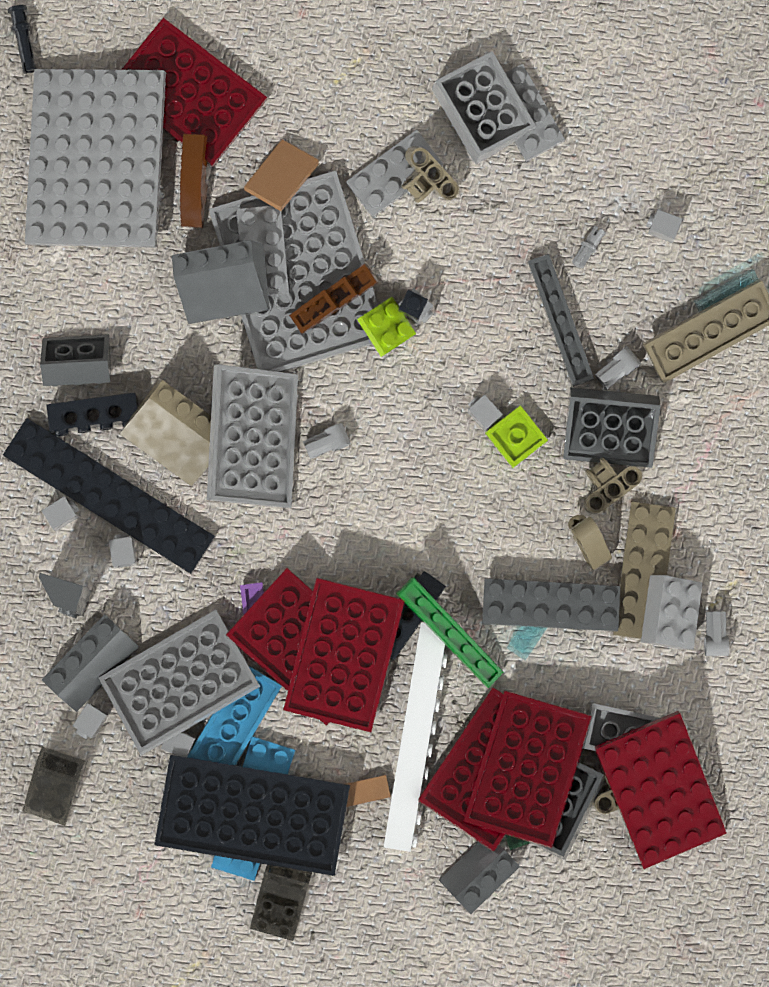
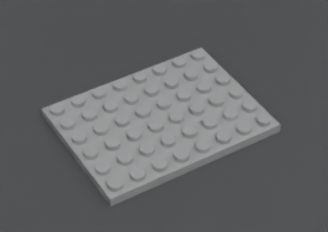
M34 69L25 228L26 245L157 248L166 72L164 70Z
M335 170L307 179L282 210L289 294L268 296L270 310L241 315L259 370L284 372L372 345L357 319L378 306L373 287L303 334H301L289 316L321 291L328 289L340 279L347 277L365 264ZM250 196L210 208L209 212L219 245L239 242L236 209L271 205L255 196Z

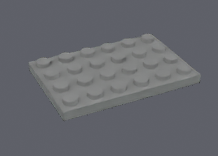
M220 364L214 365L207 500L291 508L298 374Z
M217 610L212 611L99 677L102 686L141 755L260 687L239 648L226 636L229 631Z

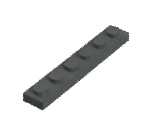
M547 254L529 260L530 271L572 387L594 380L550 255Z

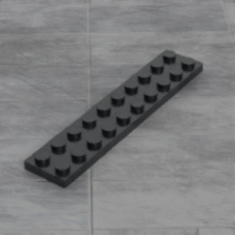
M28 418L25 419L3 453V456L191 575L215 539L213 534Z

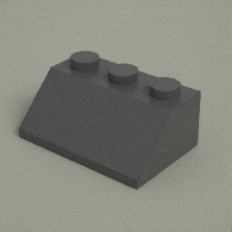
M109 334L43 338L40 359L43 386L102 384L110 382L111 354Z
M39 574L43 587L53 606L59 608V613L72 618H77V615L84 616L91 593L90 589L50 575Z
M477 842L439 881L472 914L520 866L500 845L493 852Z

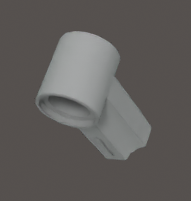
M628 346L615 355L609 364L595 374L600 384L606 390L623 376H628L642 364Z
M343 423L325 429L323 433L303 441L310 459L329 451L340 450L351 444Z
M706 612L705 656L729 655V638L726 636V612Z

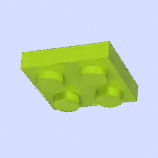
M393 296L357 319L381 357L416 335L405 315L398 311L399 306Z
M521 405L485 433L512 469L548 442V439Z

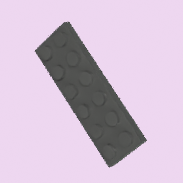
M485 578L482 624L618 632L620 586Z

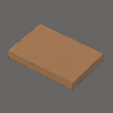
M282 139L246 183L244 190L282 211L319 165V160Z

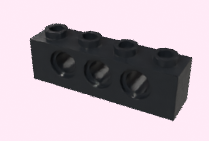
M134 392L46 404L49 431L52 434L55 433L56 436L69 435V431L78 430V433L91 432V428L100 427V430H111L113 425L120 424L124 427L139 407L137 394ZM114 407L122 409L121 415L117 418H113L110 415ZM92 410L99 411V418L95 421L88 419V414ZM76 413V422L68 424L66 422L67 415Z
M425 571L422 574L417 572L414 576L436 601L446 588L444 584ZM404 602L403 609H406V608L411 609V608ZM415 613L409 621H405L400 617L398 628L401 631V635L394 641L390 657L393 661L422 622Z

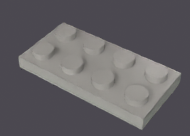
M521 64L505 74L536 125L534 130L515 141L525 162H528L565 142V138L524 65Z
M415 130L346 181L348 187L372 218L409 192L401 187L404 181L415 171L405 158V153L409 147L419 146L426 149L443 167L441 160L418 130ZM420 151L415 152L413 156L414 162L420 161L422 157ZM435 167L429 169L428 177L436 172Z
M273 206L236 209L239 242L253 240L262 243L264 246L268 296L289 294L282 211Z

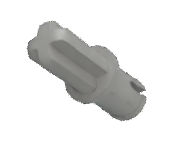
M593 226L586 240L581 242V248L572 261L576 267L584 268L591 255L596 253V247L606 234L603 229L600 228L598 231V227Z

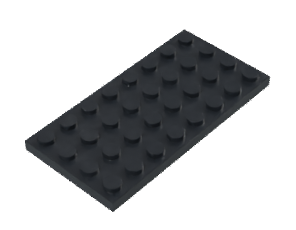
M170 755L154 845L335 876L350 785Z

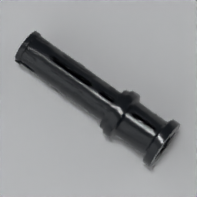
M15 5L7 9L11 15L13 25L11 31L16 35L23 73H34V69L37 68L29 36L31 25L27 21V6Z

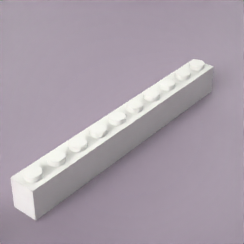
M421 622L384 841V848L411 852V847L416 848L418 834H414L415 825H420L422 813L417 811L418 799L425 790L421 788L422 780H427L429 767L425 766L426 757L431 758L433 744H429V737L435 734L436 722L432 721L433 713H438L440 699H436L437 690H442L444 677L440 676L441 667L446 668L448 656L443 654L445 644L424 622Z

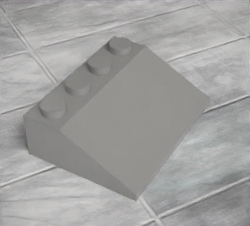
M493 51L434 82L432 90L475 164L495 155L536 128L535 123Z

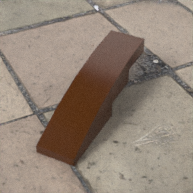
M183 134L180 174L181 227L203 228L208 188V184L205 183L207 160L205 159L207 137L205 135Z
M363 264L347 277H343L328 289L321 291L289 316L301 334H303L379 283L369 266Z

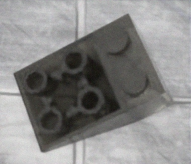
M42 746L22 811L66 826L88 761Z
M267 865L250 929L294 941L312 872Z

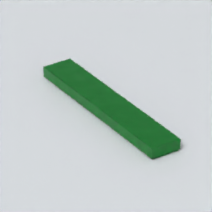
M411 577L396 593L486 688H490L504 673L415 578Z

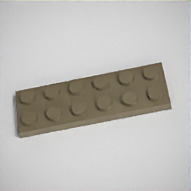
M759 279L644 342L643 345L661 382L666 383L769 326V294L763 281Z
M631 501L619 584L618 632H613L615 636L641 639L650 575L667 576L676 512L674 507Z

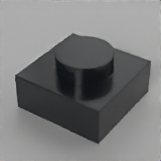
M408 290L398 311L419 320L428 299Z

